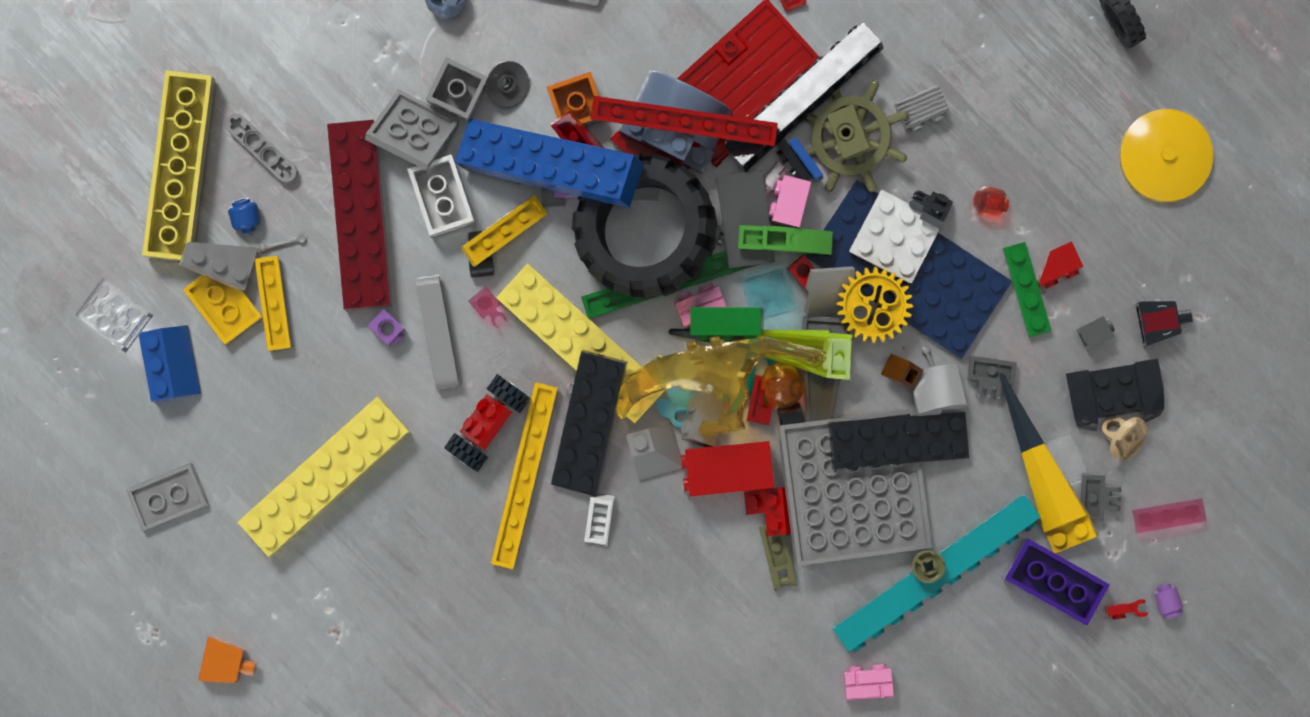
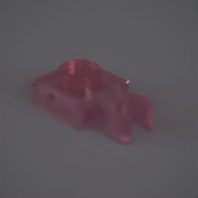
M486 286L468 300L483 319L489 315L492 324L496 328H499L495 322L496 317L502 316L507 321V317L496 309L501 303Z

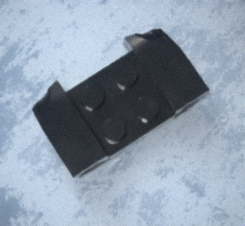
M1158 358L1108 369L1066 373L1073 414L1079 429L1097 431L1098 418L1139 411L1142 412V420L1148 422L1160 416L1164 410V387Z

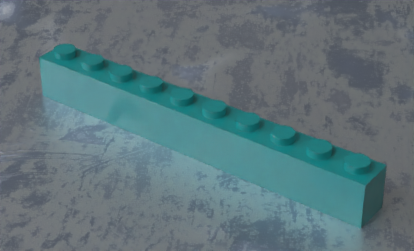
M1022 494L939 552L945 561V572L939 580L934 583L921 582L911 572L835 625L832 630L848 652L853 650L856 653L866 646L865 640L871 636L873 639H876L885 632L883 629L890 623L894 626L904 619L902 614L908 610L916 611L924 605L922 600L928 596L933 599L943 592L942 586L947 583L951 586L962 578L960 575L967 569L971 572L981 565L979 560L985 556L990 559L1000 552L999 546L1005 542L1007 545H1010L1019 538L1017 535L1024 529L1028 532L1038 525L1036 520L1041 518L1026 495ZM927 562L924 564V568L926 571H930L933 565Z

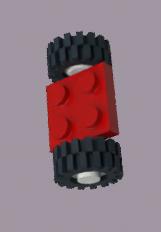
M496 374L486 388L499 398L498 401L486 394L477 403L476 409L464 421L463 427L459 431L469 438V442L454 433L444 446V449L454 455L457 460L468 465L476 472L481 469L488 456L474 446L478 445L486 450L512 414V411L505 407L506 404L521 413L531 399L520 388Z

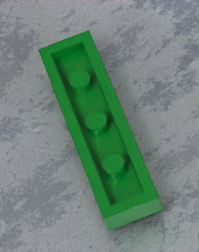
M1026 242L1002 248L1028 338L1052 331Z

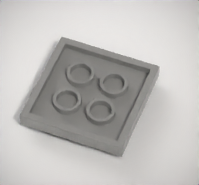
M398 89L367 131L365 140L427 171L458 127L460 120Z

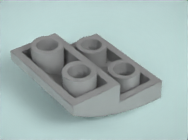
M854 267L810 269L806 283V289L809 294L804 308V313L807 317L837 315L839 311L843 310L842 307L836 306L837 302L843 301L837 295L838 293L846 292L841 286L843 284L850 285L847 279L849 276L855 280Z
M957 364L923 369L914 390H912L918 416L940 415L942 410L965 409L967 405Z

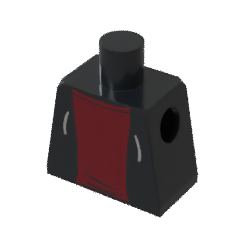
M1141 301L1135 303L1143 347L1182 333L1180 324L1193 322L1191 309L1178 311L1176 301Z

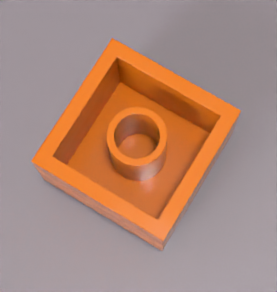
M591 72L547 86L557 119L570 111L584 126L599 122V120L590 119L593 96H599Z

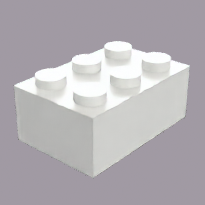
M452 154L434 160L427 171L418 166L407 169L431 238L475 223Z

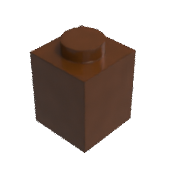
M891 354L881 375L896 384L914 390L923 369L906 359Z

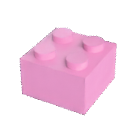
M786 175L783 176L782 180L777 181L774 196H778L777 202H772L769 211V218L772 219L771 225L800 228L811 185L810 181Z

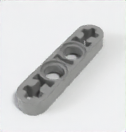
M236 113L231 114L227 118V130L280 181L291 183L296 179L298 172L295 165L246 118ZM234 119L236 121L241 119L240 125L245 130H247L248 126L251 128L244 133L242 139L239 136L243 133L239 129H231L233 127L231 122ZM251 134H256L260 138L259 144L255 147H250L247 144V138ZM268 150H273L276 153V159L272 163L265 162L263 157L264 153ZM281 158L284 159L281 164L286 169L292 168L290 171L292 176L290 178L288 176L282 178L283 172L278 167L275 171L272 169L279 164Z

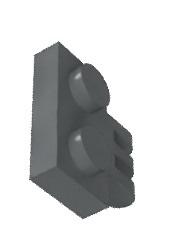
M970 356L967 379L978 381L976 397L982 396L984 388L986 389L985 398L990 399L992 390H996L995 400H1000L1002 389L1000 373H1003L1009 384L1013 386L1017 362Z
M1082 473L1081 502L1089 513L1091 520L1103 522L1104 510L1120 511L1121 505L1111 504V501H1121V496L1112 495V492H1121V487L1105 486V474Z

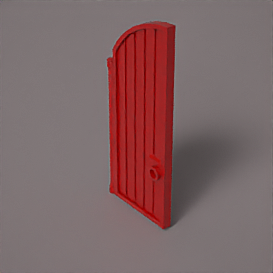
M763 0L677 79L705 92L728 106L733 112L731 116L755 119L761 114L762 108L768 103H773L784 88H790L802 72H808L813 67V63L819 58V55L769 0ZM619 131L610 138L625 153L641 154L648 157H653L656 154L670 158L682 167L685 166L681 162ZM720 138L713 151L711 163L716 168L729 155L724 147L728 139ZM694 141L691 147L699 148L701 145Z

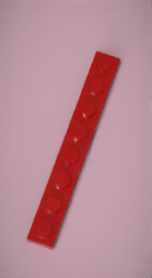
M593 96L590 117L592 120L775 146L778 123L601 96Z

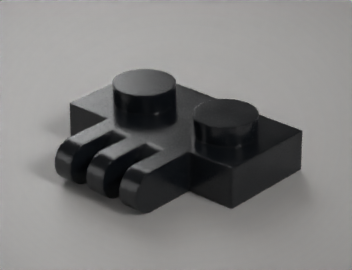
M920 190L914 191L909 202V206L912 209L922 213L919 219L938 229H941L953 204V201L949 200L944 194L933 191L931 195H928Z

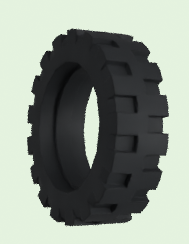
M1099 0L1111 28L1114 29L1116 36L1120 38V41L1127 48H1132L1146 39L1144 25L1141 23V18L1136 13V9L1130 3V0Z

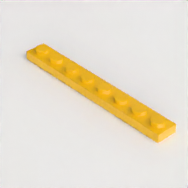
M537 382L534 384L491 560L493 565L514 569L554 407L557 387Z

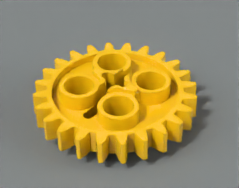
M874 267L872 273L869 272L868 268H865L863 276L856 271V280L849 276L847 279L850 285L843 284L841 286L846 292L838 293L837 295L843 299V301L836 303V306L843 309L837 315H844L845 317L840 323L849 324L846 332L852 329L855 330L854 338L861 334L862 342L871 337V342L875 343L876 338L879 337L883 343L885 342V335L893 339L892 331L900 334L902 331L899 325H908L904 317H911V314L906 312V309L912 308L913 305L908 304L906 300L912 298V295H905L904 293L909 287L904 286L901 288L900 284L903 279L895 281V272L887 276L886 268H884L881 274L878 273L877 267ZM862 285L871 286L873 290L871 296L865 297L861 294L860 288ZM881 285L882 289L877 301L880 308L874 311L872 323L868 325L867 321L872 306L868 304L874 301L877 287ZM890 291L895 295L894 303L889 304L883 300L884 292ZM856 307L865 309L866 316L864 319H858L854 316V309ZM878 314H885L888 317V324L886 326H881L877 323L876 317Z

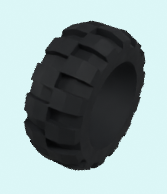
M635 154L644 163L636 189L645 187L660 188L674 194L682 204L685 215V228L679 245L670 256L654 265L635 267L620 263L611 255L605 238L607 217L615 204L578 196L579 205L577 211L573 212L572 230L576 240L574 246L580 260L589 270L588 272L610 290L618 294L631 296L634 299H651V297L659 295L665 297L680 291V287L691 280L693 282L704 270L702 266L708 256H712L716 243L715 226H717L715 208L706 189L698 178L685 166L682 167L673 162L672 159L656 154L653 157Z

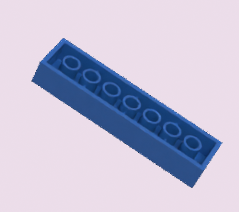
M470 118L455 159V163L466 171L628 208L631 206L644 163L633 154Z

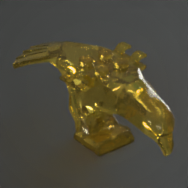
M717 336L710 338L711 346L707 347L697 344L696 341L686 342V351L665 356L658 354L651 361L630 374L620 387L616 409L618 416L624 420L626 414L638 401L659 391L678 389L707 393L722 402L723 411L718 420H705L701 422L698 435L700 437H708L744 430L746 428L743 422V412L750 399L746 379L752 369L764 357L788 358L816 368L827 360V352L770 337L726 343L724 339L720 340V337Z

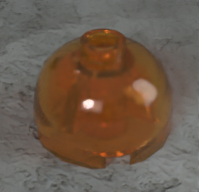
M774 362L775 365H769L762 377L761 389L765 390V397L762 396V400L770 408L787 409L794 406L804 394V380L796 367L783 362Z

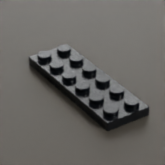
M586 350L581 351L551 485L594 497L597 495L628 364L627 361Z
M965 412L828 422L832 469L969 458Z

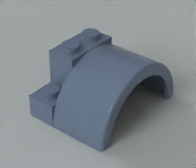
M654 70L648 73L634 101L731 116L733 113L728 106L705 92ZM623 124L619 131L701 174L704 173L720 139ZM694 141L701 145L699 148L691 147Z

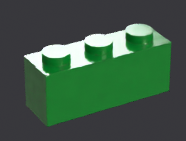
M691 307L690 335H697V340H711V335H720V340H734V335H743V340H757V336L764 335V307Z

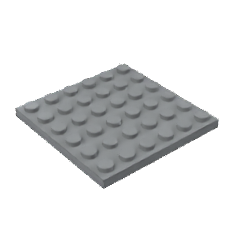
M914 409L777 426L795 566L932 548L921 462L832 469L828 422L915 416Z

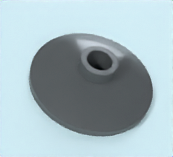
M503 61L495 65L489 72L486 82L489 98L495 104L502 107H511L521 102L529 87V78L526 70L522 65L514 61ZM506 79V84L502 86L503 80Z

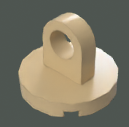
M1118 416L1108 417L1102 424L1104 436L1111 441L1110 453L1119 461H1122L1123 458L1125 460L1132 458L1143 446L1144 440L1142 438L1144 434L1148 435V425L1139 417H1133L1125 421ZM1113 425L1120 426L1115 432L1108 431Z

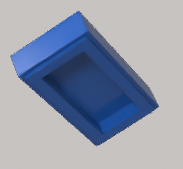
M797 137L790 140V147L812 176L814 182L818 183L821 181L823 173Z

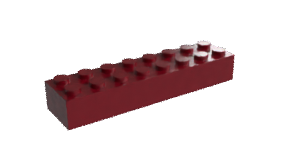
M374 119L327 124L343 308L345 311L392 307L379 151L377 145L365 140L367 131L375 122Z

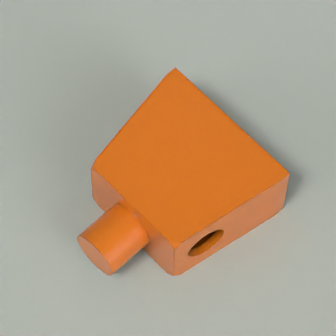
M209 636L198 681L237 683L241 674L254 676L257 663L244 660L245 649L214 636Z

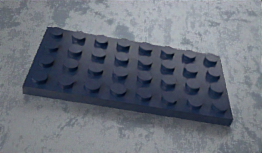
M856 180L824 228V231L833 232L831 255L807 254V259L822 269L853 266L855 272L858 271L862 276L864 275L865 268H868L869 272L872 273L876 266L849 253V250L879 193L875 191L869 192L865 184ZM937 233L913 282L909 284L902 281L900 284L901 288L904 286L909 287L904 292L905 295H912V298L906 300L908 304L913 305L912 308L906 309V312L910 313L911 317H904V320L909 326L962 359L1013 281L940 233ZM877 267L878 273L881 274L883 270ZM865 284L860 288L861 294L865 297H869L873 293L869 285ZM878 285L873 301L876 304L881 293V285ZM886 291L883 294V300L889 304L894 303L895 295L890 291Z

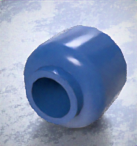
M242 198L231 202L232 206L229 207L228 214L232 228L241 230L242 234L255 231V226L261 222L257 203L250 201V198Z

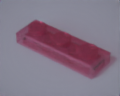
M1202 498L1132 510L1136 533L1206 522Z

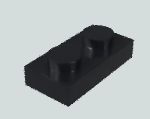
M784 139L778 143L776 154L783 163L787 162L792 169L789 172L792 177L806 181L811 180L812 176L787 141Z

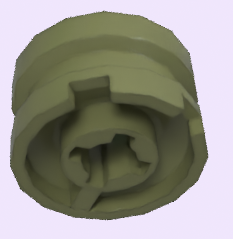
M921 551L912 560V573L921 582L934 583L944 575L945 561L935 551ZM927 562L933 565L930 571H926L924 568V564Z

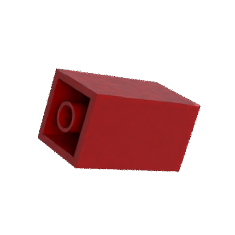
M770 441L685 449V455H681L682 469H687V478H683L684 493L689 492V497L774 488Z

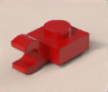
M1138 599L1131 603L1104 606L1105 615L1112 616V620L1126 618V613H1134L1138 617H1145L1148 615V612L1140 613L1137 607L1139 604L1146 603V600Z

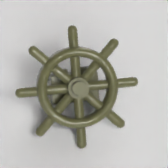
M877 80L870 82L864 98L859 96L842 97L840 90L837 89L832 94L833 101L828 103L818 115L811 113L805 119V121L814 124L812 129L813 147L806 149L810 157L817 155L820 161L832 170L825 185V189L828 192L833 191L840 174L848 176L862 175L867 190L874 192L876 184L871 171L879 166L886 156L900 162L907 160L905 153L895 150L890 146L892 142L891 125L907 119L909 114L907 111L902 110L886 116L885 112L872 102L879 87ZM869 110L876 117L877 121L864 126L863 121ZM824 129L828 130L830 135L834 134L835 138L823 142ZM881 130L880 143L868 138V134ZM836 149L838 154L836 161L827 153L828 150ZM872 150L876 151L874 155L866 161L864 154ZM856 158L858 165H845L846 160Z

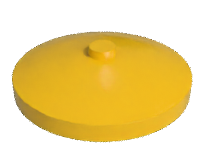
M1174 109L1155 110L1137 119L1126 131L1119 153L1121 170L1129 185L1143 197L1157 202L1179 201L1200 189L1211 172L1214 156L1211 139L1201 123L1191 115Z

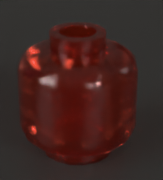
M984 186L976 191L973 198V207L976 208L979 215L997 219L1003 212H1007L1009 199L1006 198L1004 190Z

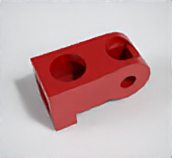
M802 255L786 269L808 293L806 283L810 269L815 268L807 257Z

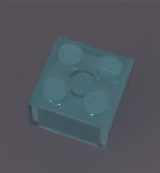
M785 263L739 276L747 307H764V319L797 310L798 306Z

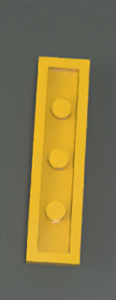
M533 195L460 248L474 267L548 213L537 197Z
M279 256L255 259L267 350L275 351L292 348Z

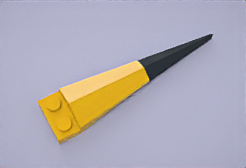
M1000 373L1001 383L1037 510L1041 517L1043 531L1047 536L1053 553H1059L1098 537L1089 513L1048 450L1003 373Z

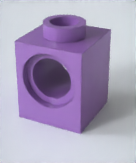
M384 309L367 325L388 346L392 343L397 345L405 336L403 334L405 329ZM386 323L394 325V332L389 336L384 335L382 332V327Z

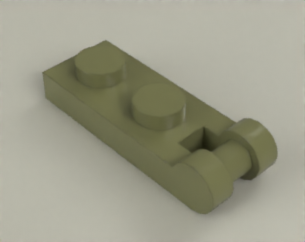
M766 526L759 527L774 591L781 590V587L790 585V587L797 586L786 536H767ZM786 569L787 576L779 578L777 571Z

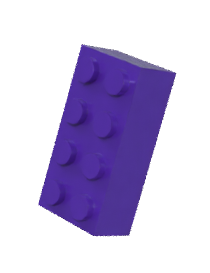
M1024 538L1002 578L1086 626L1110 586L1107 582L1028 538Z

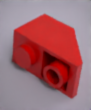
M1072 241L1048 252L1037 281L1039 287L1044 285L1048 289L1058 284L1057 279L1063 276L1070 279L1080 274L1078 269L1084 266Z

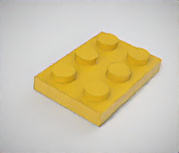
M201 275L183 289L224 345L230 343L263 318L243 291H239L204 275Z

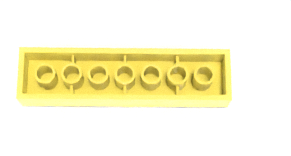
M165 70L142 256L146 258L180 262L185 244L195 242L215 88V78L213 76Z
M528 263L496 297L499 302L575 371H577L582 350L627 361L628 364L617 409L634 424L639 421L666 391L664 386Z
M377 396L237 523L268 557H272L405 438L410 431L381 398Z

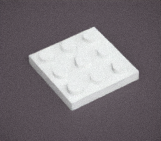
M881 190L849 253L882 270L886 268L890 274L895 272V277L902 278L903 281L911 284L940 229L919 219L922 213L912 209L905 201Z

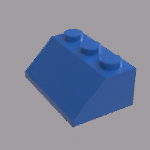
M188 325L138 333L151 402L157 403L201 394Z

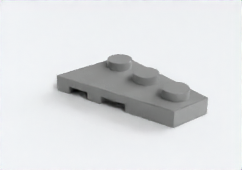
M188 242L185 244L179 265L239 291H244L258 248Z

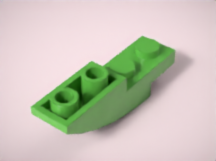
M739 225L738 249L831 255L833 232L791 227Z

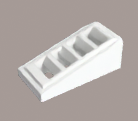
M597 494L595 497H590L584 542L608 545L614 496ZM595 503L605 504L608 507L596 506ZM594 512L606 513L607 516L594 515ZM592 521L606 524L605 526L592 525ZM591 530L604 532V536L593 535Z

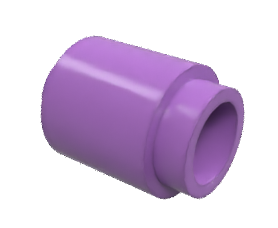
M1170 583L1158 586V591L1154 593L1161 615L1164 614L1165 619H1170L1183 614L1181 609L1183 604L1177 587H1171Z

